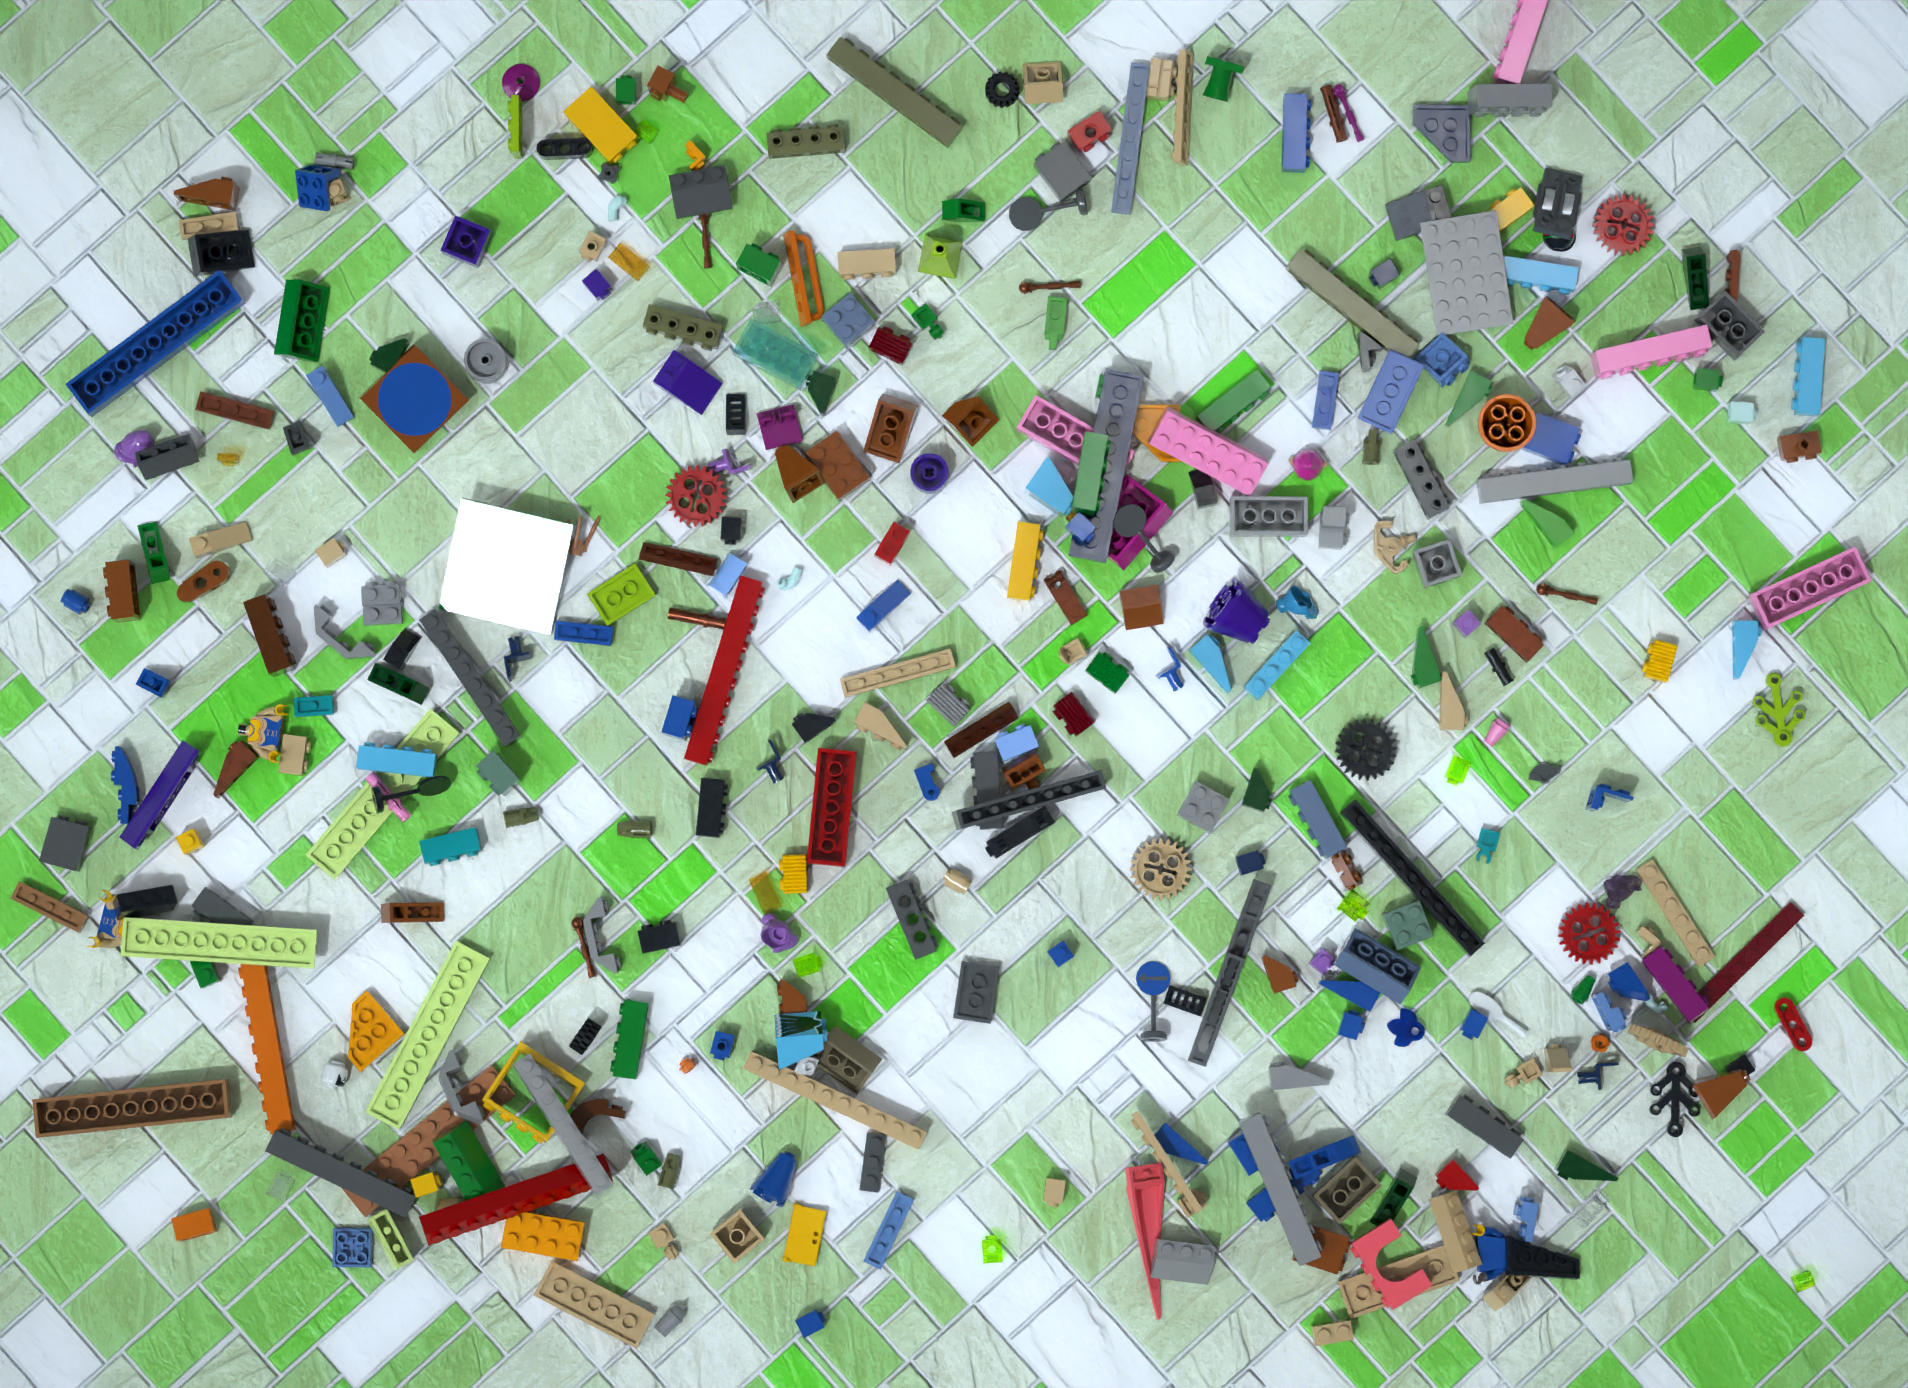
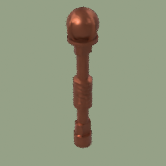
M709 213L698 215L703 231L702 248L705 255V269L712 268L709 256L710 241L707 234V220L710 219L708 217Z
M1080 280L1070 281L1069 283L1048 282L1047 284L1038 285L1031 282H1022L1019 285V291L1026 294L1029 291L1032 293V291L1037 289L1081 288Z
M1543 583L1536 587L1539 595L1548 596L1549 594H1554L1570 600H1582L1593 605H1597L1598 602L1597 597L1581 596L1574 592L1554 590V588H1550V585L1547 586Z
M575 917L572 919L571 924L574 928L573 930L579 935L580 948L583 958L586 960L589 978L596 977V972L590 960L589 948L583 935V919Z

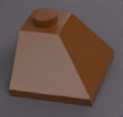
M979 396L955 402L942 415L947 423L972 447L999 421Z

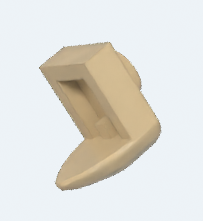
M1080 638L1060 648L1058 653L1059 659L1068 665H1073L1089 655Z
M1641 926L1635 932L1650 944L1641 956L1643 958L1649 956L1662 945V942L1654 936L1656 933L1648 926Z

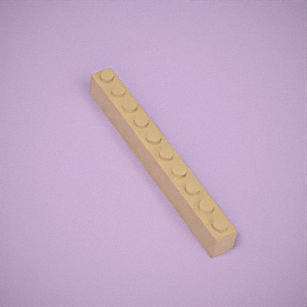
M753 1051L750 1052L743 1069L918 1150L927 1133L918 1127L812 1078L798 1074L788 1067L779 1069L777 1062Z

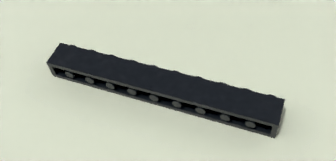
M1356 799L1339 813L1418 901L1420 900L1421 905L1468 957L1472 956L1485 944Z

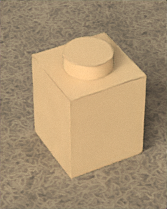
M332 538L315 550L327 568L347 556L344 552L346 550L345 545L341 540L337 541L335 538Z
M1046 1178L1043 1201L1047 1202V1206L1058 1207L1059 1203L1063 1204L1065 1180Z

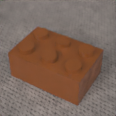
M838 431L806 451L807 457L818 468L823 480L838 502L870 481V477Z
M130 560L105 562L106 567H103L104 579H107L108 586H105L106 598H109L110 604L107 605L108 617H111V620L117 623L141 620L135 563Z

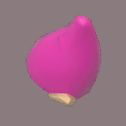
M1310 449L1302 450L1297 455L1288 459L1296 475L1305 481L1315 479L1329 465L1326 460L1321 458L1318 452Z

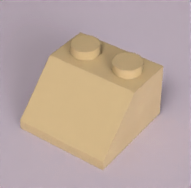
M1061 62L1023 64L1025 104L1063 102Z

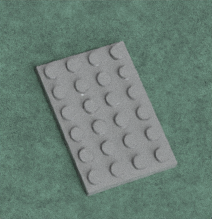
M1496 210L1420 222L1437 336L1441 333L1447 335L1513 324Z

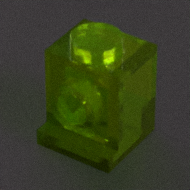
M1352 889L1336 909L1338 911L1341 910L1356 922L1358 918L1363 920L1369 911L1366 909L1370 903Z
M987 1235L985 1239H982L983 1264L1003 1262L1001 1238H997V1235ZM989 1246H995L996 1251L990 1253L988 1250Z

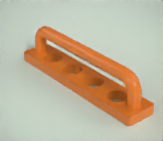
M794 230L783 234L800 326L804 327L811 324L812 321H817L824 314V304L812 242L808 236L795 234ZM798 241H802L805 245L817 312L814 314H810L797 247Z

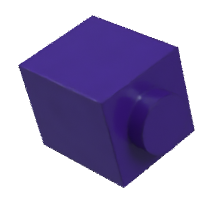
M597 269L582 280V283L597 301L600 299L604 300L611 294V285Z

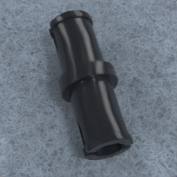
M1495 648L1484 653L1493 667L1492 671L1496 672L1503 686L1514 681L1505 667V661L1502 662Z

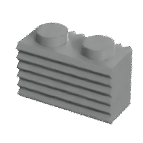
M942 683L927 699V702L955 727L970 712L968 708L970 704L963 697L958 699L954 695L956 691L949 684L945 686Z

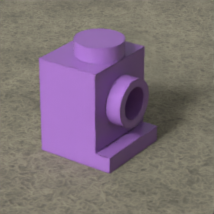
M1320 949L1309 962V965L1324 976L1334 965L1335 960L1324 949Z

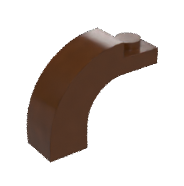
M595 1099L579 1105L572 1111L570 1117L583 1136L585 1125L592 1117L608 1115L626 1119L627 1111L623 1110V1106L612 1104L611 1108L608 1107L609 1099Z

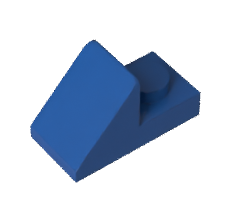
M144 667L136 685L163 698L171 681Z

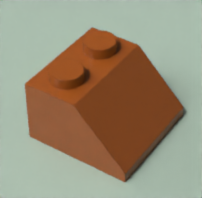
M1158 584L1119 592L1126 631L1164 624Z

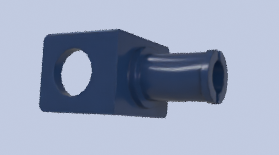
M519 636L514 637L515 645L513 638H508L511 654L504 656L509 682L512 681L509 663L532 659L530 652H522Z
M769 738L767 740L776 756L758 765L756 768L758 771L766 769L774 784L778 782L775 774L780 781L784 777L776 765L777 761L781 758Z
M1619 1062L1596 1064L1595 1071L1577 1072L1578 1077H1586L1578 1079V1084L1596 1083L1598 1084V1090H1602L1600 1067L1619 1065Z

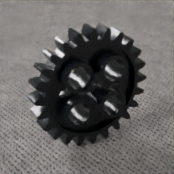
M1364 718L1362 724H1360L1358 720H1355V726L1349 723V730L1342 729L1345 735L1337 736L1341 739V742H1335V745L1340 747V749L1334 751L1335 753H1340L1336 760H1342L1339 767L1346 766L1347 768L1344 773L1351 771V778L1357 774L1358 780L1365 776L1366 781H1369L1370 775H1372L1375 780L1377 779L1376 773L1383 776V769L1386 771L1390 770L1387 764H1394L1391 758H1395L1397 755L1392 753V751L1396 750L1397 747L1392 746V743L1396 739L1389 738L1393 733L1385 732L1387 726L1382 729L1380 728L1381 722L1374 725V720L1371 719L1369 724H1367ZM1360 733L1363 736V742L1356 743L1353 739L1354 734ZM1375 737L1382 740V746L1379 748L1372 744V740ZM1349 745L1361 748L1368 745V749L1382 751L1383 754L1368 752L1365 755L1363 750L1349 748ZM1351 752L1359 754L1358 762L1350 760L1349 755ZM1370 756H1375L1378 759L1377 766L1369 764L1368 759Z

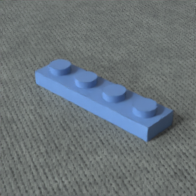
M898 1191L896 1192L863 1262L881 1270L914 1201L913 1198Z

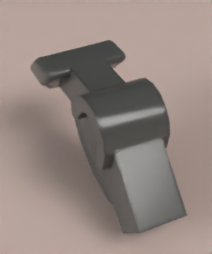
M1549 764L1537 765L1529 774V780L1548 784L1550 779L1560 774L1561 765L1558 764L1556 767Z

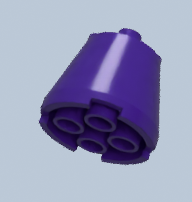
M1233 578L1231 581L1233 583L1228 586L1225 584L1209 606V616H1205L1203 619V626L1236 640L1254 644L1259 637L1258 633L1262 628L1265 629L1270 622L1268 611L1243 582Z

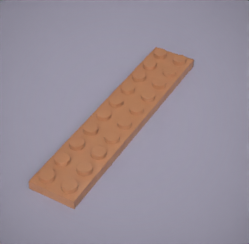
M493 1065L455 1094H459L463 1102L461 1107L474 1101L477 1106L481 1105L485 1114L482 1117L483 1122L496 1112L495 1110L490 1112L483 1107L484 1103L481 1102L499 1075V1072ZM503 1079L490 1099L503 1106L515 1097L516 1094ZM447 1101L363 1170L368 1172L371 1169L379 1173L378 1177L384 1180L390 1178L397 1182V1186L402 1188L410 1182V1179L415 1178L440 1157L433 1145V1139L466 1119L455 1116ZM468 1121L472 1130L479 1126V1124ZM342 1188L364 1217H367L379 1207V1205Z

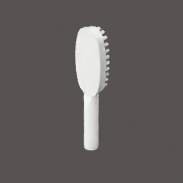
M1473 992L1470 995V1004L1480 1014L1492 1020L1498 1019L1521 1037H1525L1528 1031L1504 1015L1502 1008L1491 997L1481 992Z

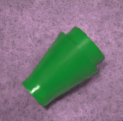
M1586 975L1571 991L1570 997L1575 1002L1583 1005L1588 1001L1596 980Z

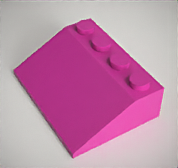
M1127 474L1124 476L1117 511L1127 504L1140 506L1146 514V524L1142 532L1150 541L1173 512L1165 502ZM1113 526L1107 558L1124 571L1146 544L1138 534L1132 537L1121 536Z

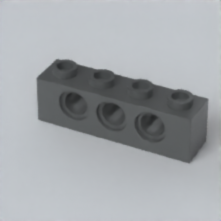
M904 880L886 888L915 960L936 952L935 947L938 946L935 936H930L928 929L931 926L928 919H923L921 911L924 909L920 900L916 901L913 894L917 892L913 883H908L907 880ZM903 896L911 898V904L907 907L900 904V899ZM910 914H916L919 918L918 922L914 925L909 924L907 921V917ZM919 931L926 934V939L923 942L915 940V934Z

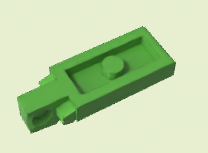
M1048 296L1044 335L1045 339L1049 340V350L1056 351L1057 340L1062 341V336L1064 335L1067 298Z

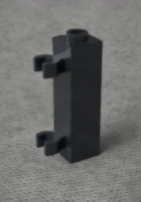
M1046 806L988 840L985 849L990 857L994 856L997 859L1048 828L1055 821Z

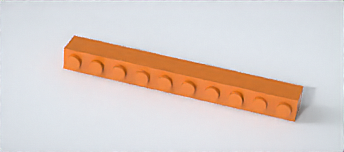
M240 964L241 967L238 968L240 979H243L244 986L241 987L243 998L247 999L245 1012L246 1016L250 1017L251 1022L248 1025L250 1036H253L254 1039L252 1052L253 1055L257 1056L258 1061L255 1063L256 1073L260 1074L261 1079L258 1082L260 1093H263L264 1096L262 1109L263 1112L267 1113L268 1118L265 1120L266 1130L270 1131V1134H273L276 1129L280 1130L281 1128L289 1131L296 1130L267 966Z

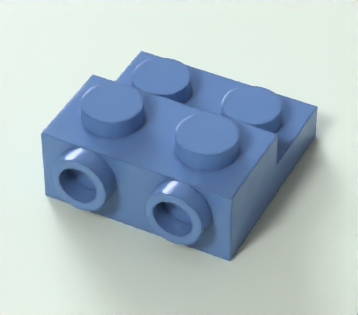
M1441 333L1415 357L1416 361L1425 364L1424 369L1442 388L1445 385L1450 386L1455 381V376L1459 372H1466L1470 363L1469 357L1444 333Z
M1597 992L1591 995L1607 1031H1613L1614 1033L1627 1028L1625 1025L1627 1017L1624 1010L1619 1009L1618 1006L1610 1008L1612 1003L1607 994Z
M1520 1196L1518 1204L1515 1203L1513 1215H1516L1517 1220L1523 1221V1224H1519L1518 1235L1521 1236L1520 1239L1533 1242L1538 1203H1534L1533 1198Z

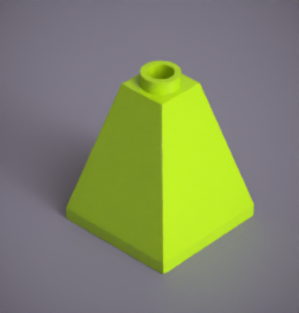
M925 235L918 272L955 279L962 241Z

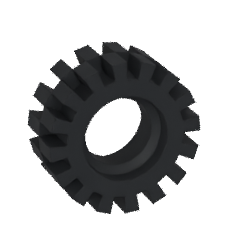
M1000 71L998 74H992V77L988 78L985 85L986 98L995 107L1000 106V108L1006 106L1007 108L1010 104L1013 105L1019 95L1018 80L1014 78V75H1009L1008 72L1001 73ZM999 83L1007 84L1010 88L1008 95L1004 97L998 96L995 92L996 85Z
M588 1018L575 1035L569 1047L583 1055L602 1026Z

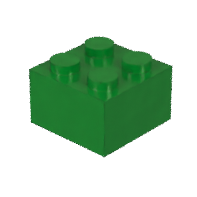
M746 243L736 262L739 271L772 287L782 268L781 261L777 255L771 252L768 254L764 253L762 248L754 243L752 245Z

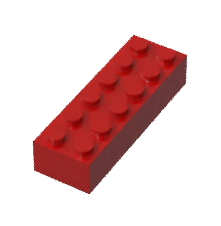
M818 748L807 864L846 867L856 751Z

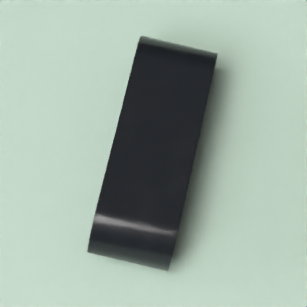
M586 138L541 140L536 148L538 155L543 160L583 159L590 157L593 153L592 144ZM582 144L589 146L586 152L579 151V147ZM568 145L570 150L567 153L560 152L561 146ZM549 146L551 150L548 154L541 153L542 147Z

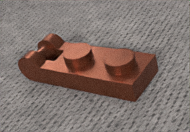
M1732 250L1726 256V261L1729 263V270H1726L1725 281H1728V288H1725L1724 291L1737 302L1740 252Z
M1060 570L1056 571L1054 576L1043 579L1070 625L1087 616L1086 611ZM1059 581L1062 586L1055 589L1053 584Z

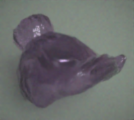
M1618 874L1606 880L1603 885L1608 896L1605 901L1606 906L1611 909H1619L1621 902L1628 899L1634 891H1642L1641 885L1643 881L1637 876H1621Z

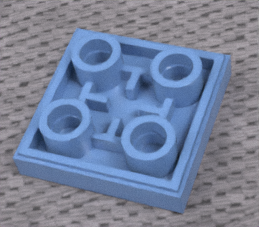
M333 1228L332 1267L371 1268L372 1229Z

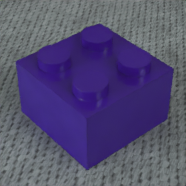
M455 215L440 251L446 256L478 268L493 233L490 229Z

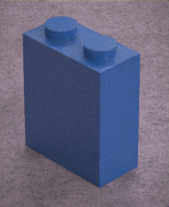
M1537 412L1535 414V433L1522 450L1560 465H1566L1567 462L1571 463L1575 453L1572 451L1573 446L1578 444L1581 434L1578 433L1580 428Z

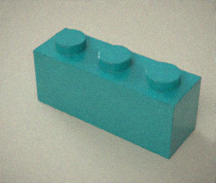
M476 827L419 841L424 863L430 864V867L440 865L441 860L448 859L449 862L460 860L459 856L467 854V857L479 855L478 851H482Z

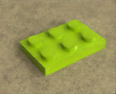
M511 95V101H508V112H510L511 119H508V131H510L511 138H508V150H510L515 159H522V101L519 95Z
M635 563L587 593L607 626H610L656 596Z

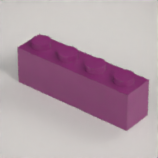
M1659 947L1644 958L1642 964L1690 1024L1708 1011L1709 1007L1707 1005L1709 1002L1703 995H1698L1695 991L1697 987L1691 979L1687 980L1684 977L1685 971L1679 964L1675 965L1671 960L1673 956L1668 949L1663 950L1662 947Z

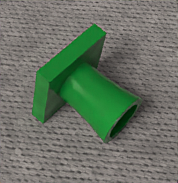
M1207 56L1205 65L1212 66L1213 69L1202 95L1228 102L1233 72L1242 75L1244 66Z

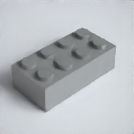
M1477 84L1467 92L1468 115H1474L1477 118L1485 117L1486 114H1493V117H1503L1504 114H1511V117H1521L1523 114H1530V117H1539L1552 107L1551 84Z
M1230 497V537H1307L1308 497Z

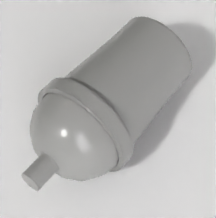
M683 1304L681 1307L673 1306L668 1308L665 1315L655 1325L656 1330L666 1337L677 1325L683 1322L685 1316L683 1309L686 1306Z

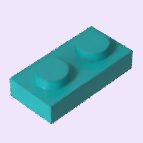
M333 696L294 698L295 717L334 715Z

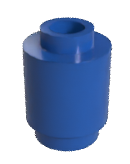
M67 589L60 601L65 607L79 615L86 613L91 605L89 603L90 598L74 589Z

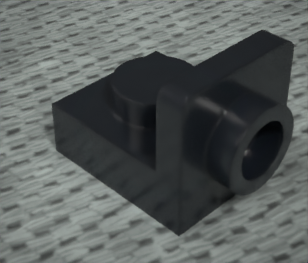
M1745 1054L1725 1066L1727 1070L1725 1072L1741 1069L1742 1071L1746 1070L1749 1075L1755 1071Z

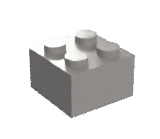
M1450 539L1414 550L1411 553L1423 589L1462 576Z
M1195 781L1176 816L1211 834L1230 799Z

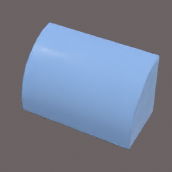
M729 553L708 586L728 597L748 564Z

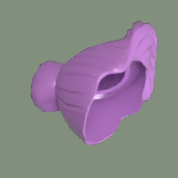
M132 431L121 442L116 444L114 454L118 460L133 464V467L136 468L138 465L135 452L154 446V439L148 431Z
M772 913L765 914L762 917L761 922L764 926L760 936L763 943L773 949V953L788 950L797 945L798 936L793 934L783 921L777 920V917Z

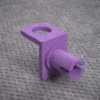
M722 449L723 459L708 463V468L714 469L713 474L727 469L729 474L736 475L753 469L752 465L734 469L729 450Z

